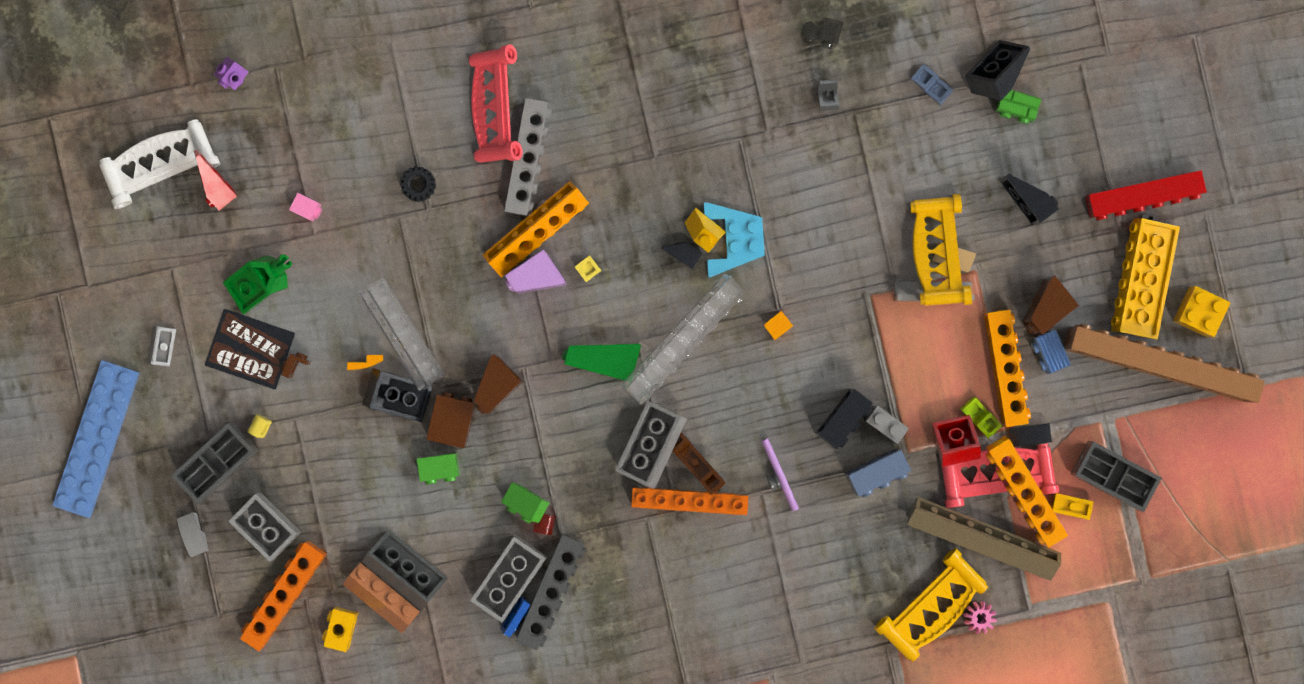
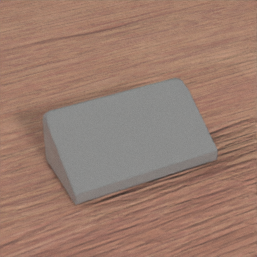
M160 326L153 327L148 364L170 367L176 329Z

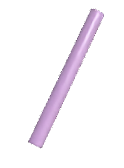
M768 438L762 440L761 442L779 479L792 511H795L799 507Z

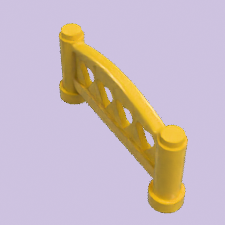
M952 194V197L920 199L910 202V211L916 214L912 239L913 258L919 281L924 290L923 293L919 294L920 305L930 306L955 303L972 305L971 286H962L954 213H962L961 195ZM930 217L942 224L932 231H927L925 229L927 224L924 219ZM932 235L944 242L930 250L927 248L929 242L926 240V237ZM933 253L945 259V261L936 268H931L929 266L931 260L928 258V255ZM937 272L948 279L934 287L931 285L933 279L930 277V273Z
M957 548L952 549L944 556L942 561L947 568L894 620L887 615L874 627L879 635L883 634L912 662L919 657V648L938 638L957 621L976 592L982 594L988 588L987 582L961 557L962 553ZM950 583L964 585L966 587L965 592L960 593V597L954 599ZM936 596L951 599L952 605L946 607L945 612H940ZM923 610L938 613V619L933 620L932 625L927 626ZM909 623L924 626V633L919 634L917 639H912Z

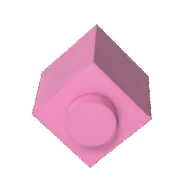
M297 193L289 210L314 221V219H318L322 212L320 208L322 204Z

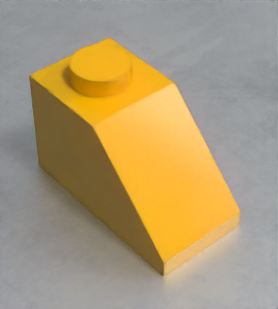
M697 208L694 209L684 222L693 241L708 253L726 232Z

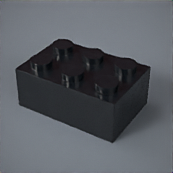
M850 388L815 434L833 448H843L849 440L847 436L850 432L854 433L860 426L859 420L862 417L868 416L872 410L870 406L873 403L856 389Z

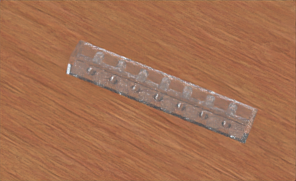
M724 274L620 386L639 404L642 405L651 398L652 393L665 383V379L678 369V365L691 355V351L704 341V337L717 327V323L728 316L730 309L741 302L746 292L731 276Z

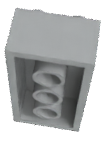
M647 401L615 471L655 489L687 418Z
M515 535L470 601L500 622H503L547 556Z

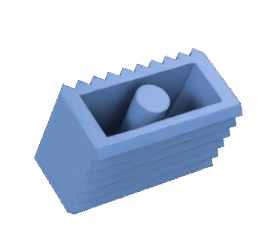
M1056 329L1032 338L1033 343H1031L1033 352L1039 355L1040 361L1038 363L1043 372L1045 371L1046 374H1050L1071 365Z

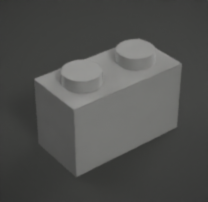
M876 405L864 420L895 444L900 442L909 429Z

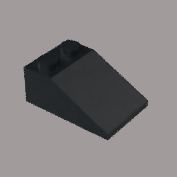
M998 40L965 75L971 93L1002 100L1013 89L1030 51V46Z
M1011 174L999 180L1032 226L1043 222L1059 210L1058 202L1052 195L1049 196L1048 193Z
M373 368L362 405L377 411L422 422L433 386Z

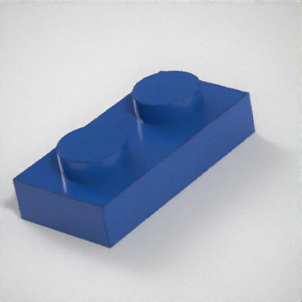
M519 597L500 627L503 634L511 637L518 630L519 622L530 610L529 606L531 604L526 598Z

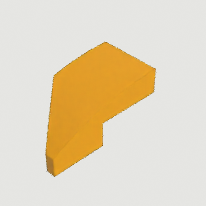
M367 355L366 362H347V370L373 367L383 361V355Z

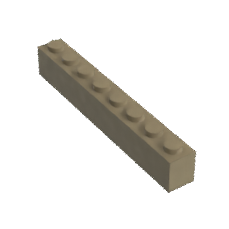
M917 497L909 512L907 525L1001 561L1004 564H1009L1022 571H1027L1040 578L1051 581L1061 566V552L923 498Z

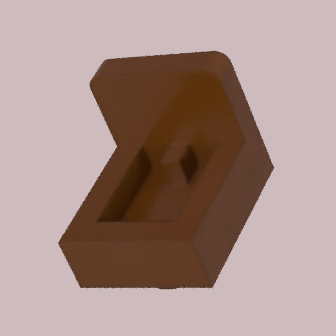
M302 353L290 354L288 360L285 359L281 366V375L292 378L299 362L310 365L311 361L307 360L308 356Z

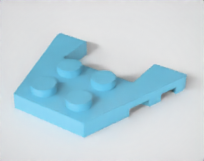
M707 202L704 203V215L711 220H725L727 259L707 260L708 277H713L765 256L762 217Z

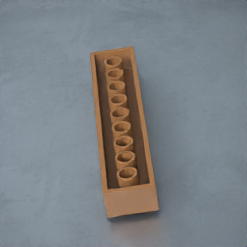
M1084 324L1068 328L1063 345L1066 351L1247 403H1259L1265 380L1259 379L1257 374L1249 372L1240 373V369L1232 367L1221 368L1222 364L1215 362L1203 363L1202 358L1194 356L1184 357V353L1177 351L1165 352L1166 348L1148 347L1146 342L1139 340L1128 341L1129 338L1126 336H1109L1110 332L1100 329L1092 331L1090 326Z

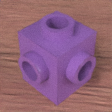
M226 56L224 61L217 66L216 72L213 75L219 79L218 83L227 89L230 86L236 90L243 83L248 71Z

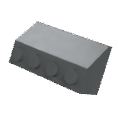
M390 530L384 534L361 562L420 612L448 579Z

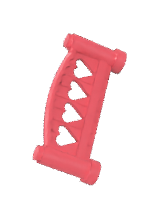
M511 44L501 46L500 49L473 53L469 56L470 66L475 67L471 105L473 125L479 149L474 152V159L480 163L506 159L516 161L522 157V147L518 141H511L507 65L514 64L517 60V51ZM485 70L494 75V78L486 86L484 85L485 78L483 75ZM486 89L495 94V97L487 105L485 104L486 97L484 94ZM487 108L496 113V116L489 124L486 123ZM488 128L493 129L498 134L490 143L487 142Z
M1048 443L1039 444L1037 449L1034 450L1014 447L1021 459L1025 461L1028 458L1033 459L1034 464L1030 474L1043 495L1059 493V485H1056L1051 448ZM987 450L981 451V459L945 467L942 466L947 499L944 500L946 508L965 506L964 498L1008 492L1006 489L1008 484L1005 479L1001 480L996 473V470H998L997 466L990 481L980 471L981 465L985 464L988 466L990 464L986 457ZM1009 456L1003 457L1001 462L1008 463ZM971 466H975L977 472L970 484L961 473V469L963 467L969 469ZM1014 473L1011 476V480L1016 481L1019 478V473Z

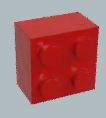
M970 415L932 423L933 438L943 467L981 459V446Z

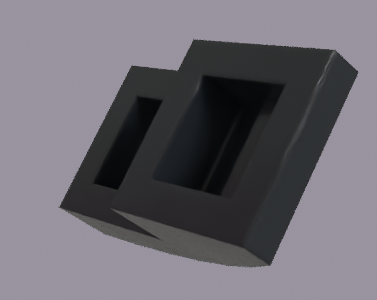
M1050 423L1009 428L1010 440L1014 447L1052 442Z

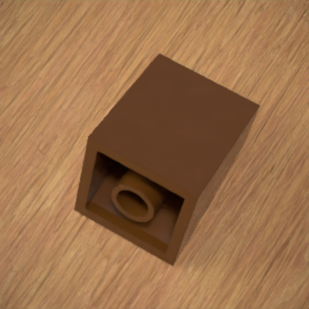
M1055 275L1046 277L1043 280L1023 319L1025 323L1024 328L1029 334L1043 335L1079 306Z
M493 354L490 357L474 398L475 407L481 414H491L523 383L497 354Z

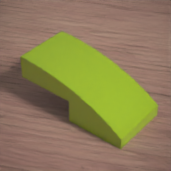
M975 396L960 408L965 416H971L973 424L988 439L1002 427L999 421Z

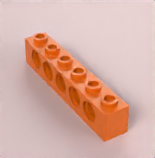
M633 486L631 507L747 515L749 496L746 494L718 492L711 496L709 492L654 489Z
M310 541L299 544L295 550L297 553L293 560L289 559L284 566L286 569L284 574L279 575L273 583L275 587L272 592L268 591L262 599L265 602L261 608L258 606L251 615L254 617L250 624L247 622L241 630L243 634L240 639L257 651L264 648L327 555L325 551ZM301 558L307 559V568L300 565ZM290 574L296 575V584L289 581ZM279 590L286 592V599L279 598ZM268 606L275 608V615L268 613ZM257 622L264 624V631L257 629Z

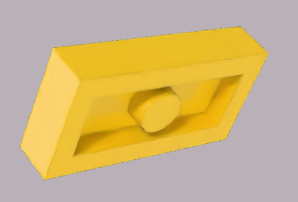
M1054 493L1051 508L1054 513L1090 520L1094 501Z

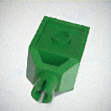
M282 254L277 259L267 255L249 261L223 282L243 315L250 312L270 295L288 288L285 270L292 266V262L289 261L284 264V262L290 259L287 255Z

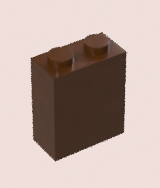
M442 392V395L438 394L436 396L426 440L466 448L476 403L472 402V398L461 396V399L453 398L454 394Z

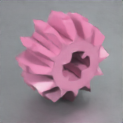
M974 601V608L967 606L970 612L963 613V616L968 618L964 620V624H970L968 629L970 631L975 629L976 634H979L981 630L986 634L987 626L990 629L994 628L990 623L997 621L992 617L996 612L991 610L992 606L990 604L985 606V602L981 601L978 606L977 602ZM978 614L982 615V621L976 617Z

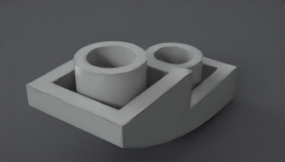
M192 512L178 518L179 530L189 556L194 557L209 551L206 535L200 528L198 514Z

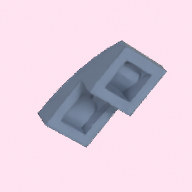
M924 64L911 78L921 90L940 106L953 93V89L939 79L938 75Z

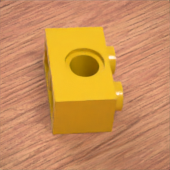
M335 607L333 611H329L327 622L330 623L328 630L325 629L322 641H325L323 647L347 652L350 648L359 612ZM336 624H340L343 626V633L340 634L336 632Z

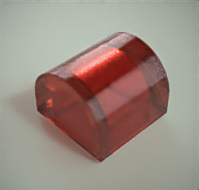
M544 513L540 522H535L533 531L552 535L556 516Z

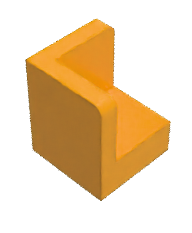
M780 311L766 322L764 327L770 333L772 339L776 340L793 325L784 313Z

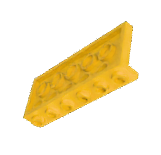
M1143 218L1133 219L1129 227L1130 236L1126 244V256L1122 263V277L1118 283V297L1114 303L1115 312L1111 319V331L1158 340L1179 235V226Z

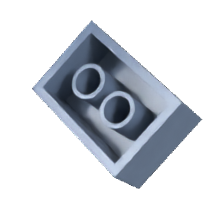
M895 448L844 474L854 494L864 498L873 493L872 490L877 487L883 489L891 485L890 481L894 479L899 481L908 476L907 473L911 469L902 450Z

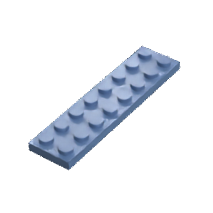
M101 360L52 506L91 518L140 372Z

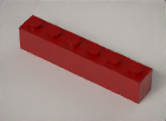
M1200 170L1085 196L1089 219L1096 218V221L1107 219L1109 214H1114L1117 217L1126 215V211L1132 209L1136 213L1144 211L1146 206L1152 205V209L1163 207L1164 202L1170 201L1172 205L1183 202L1182 199L1189 197L1190 201L1199 199L1201 194L1207 193L1203 173Z

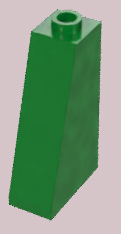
M641 345L569 346L568 349H564L562 360H565V365L632 382Z

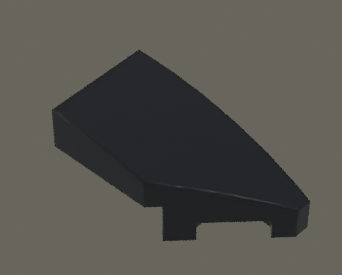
M676 242L675 244L661 246L662 250L691 269L694 268L703 254L687 242Z

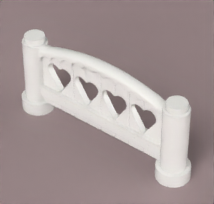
M197 119L187 123L188 127L185 130L170 131L145 139L123 152L115 160H111L110 157L101 159L99 166L113 198L111 202L114 209L130 205L133 202L130 194L197 166L194 150L196 149L214 168L218 167L220 161L218 156H215L201 122ZM183 139H188L189 141L186 156L174 148V144L181 142ZM166 146L171 148L169 163H166L156 155L158 150H164ZM148 154L153 155L151 171L139 164V159L141 157L146 158ZM132 161L136 163L133 179L121 171L123 165H129Z

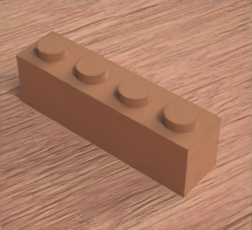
M362 563L352 571L343 583L346 588L401 633L406 630L420 612Z

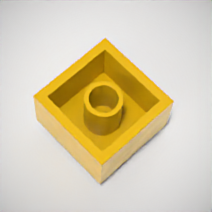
M1191 286L1188 288L1173 322L1207 338L1215 337L1231 302L1198 286Z

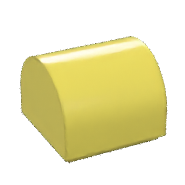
M256 414L247 432L257 438H264L272 421Z

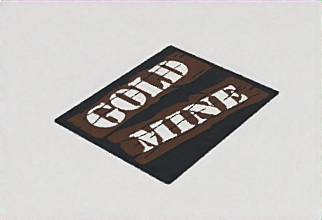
M224 309L205 366L275 390L282 373L281 366L284 360L287 359L295 333Z

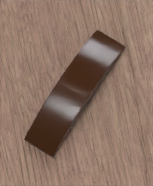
M681 432L673 448V453L712 496L726 482Z

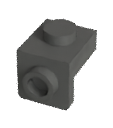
M827 79L818 82L817 94L820 111L839 110L837 80Z

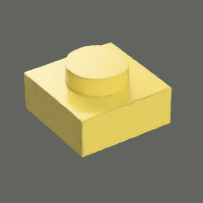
M590 255L575 266L586 282L601 272V269Z

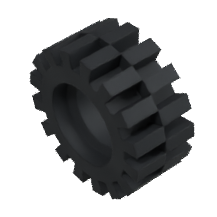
M414 166V168L410 167L407 172L403 173L404 175L400 179V187L402 188V193L407 198L415 202H423L431 198L430 196L434 194V189H436V180L429 170L424 167ZM415 177H422L425 180L423 190L414 191L412 189L411 181Z

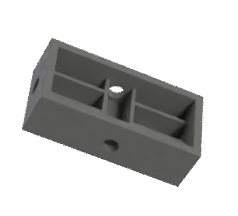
M234 422L228 423L171 476L196 504H200L211 496L259 450Z
M1087 441L1070 475L1141 512H1144L1162 479L1094 441Z

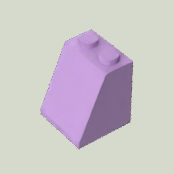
M545 250L505 275L508 279L505 281L508 288L512 292L516 291L518 294L567 285Z

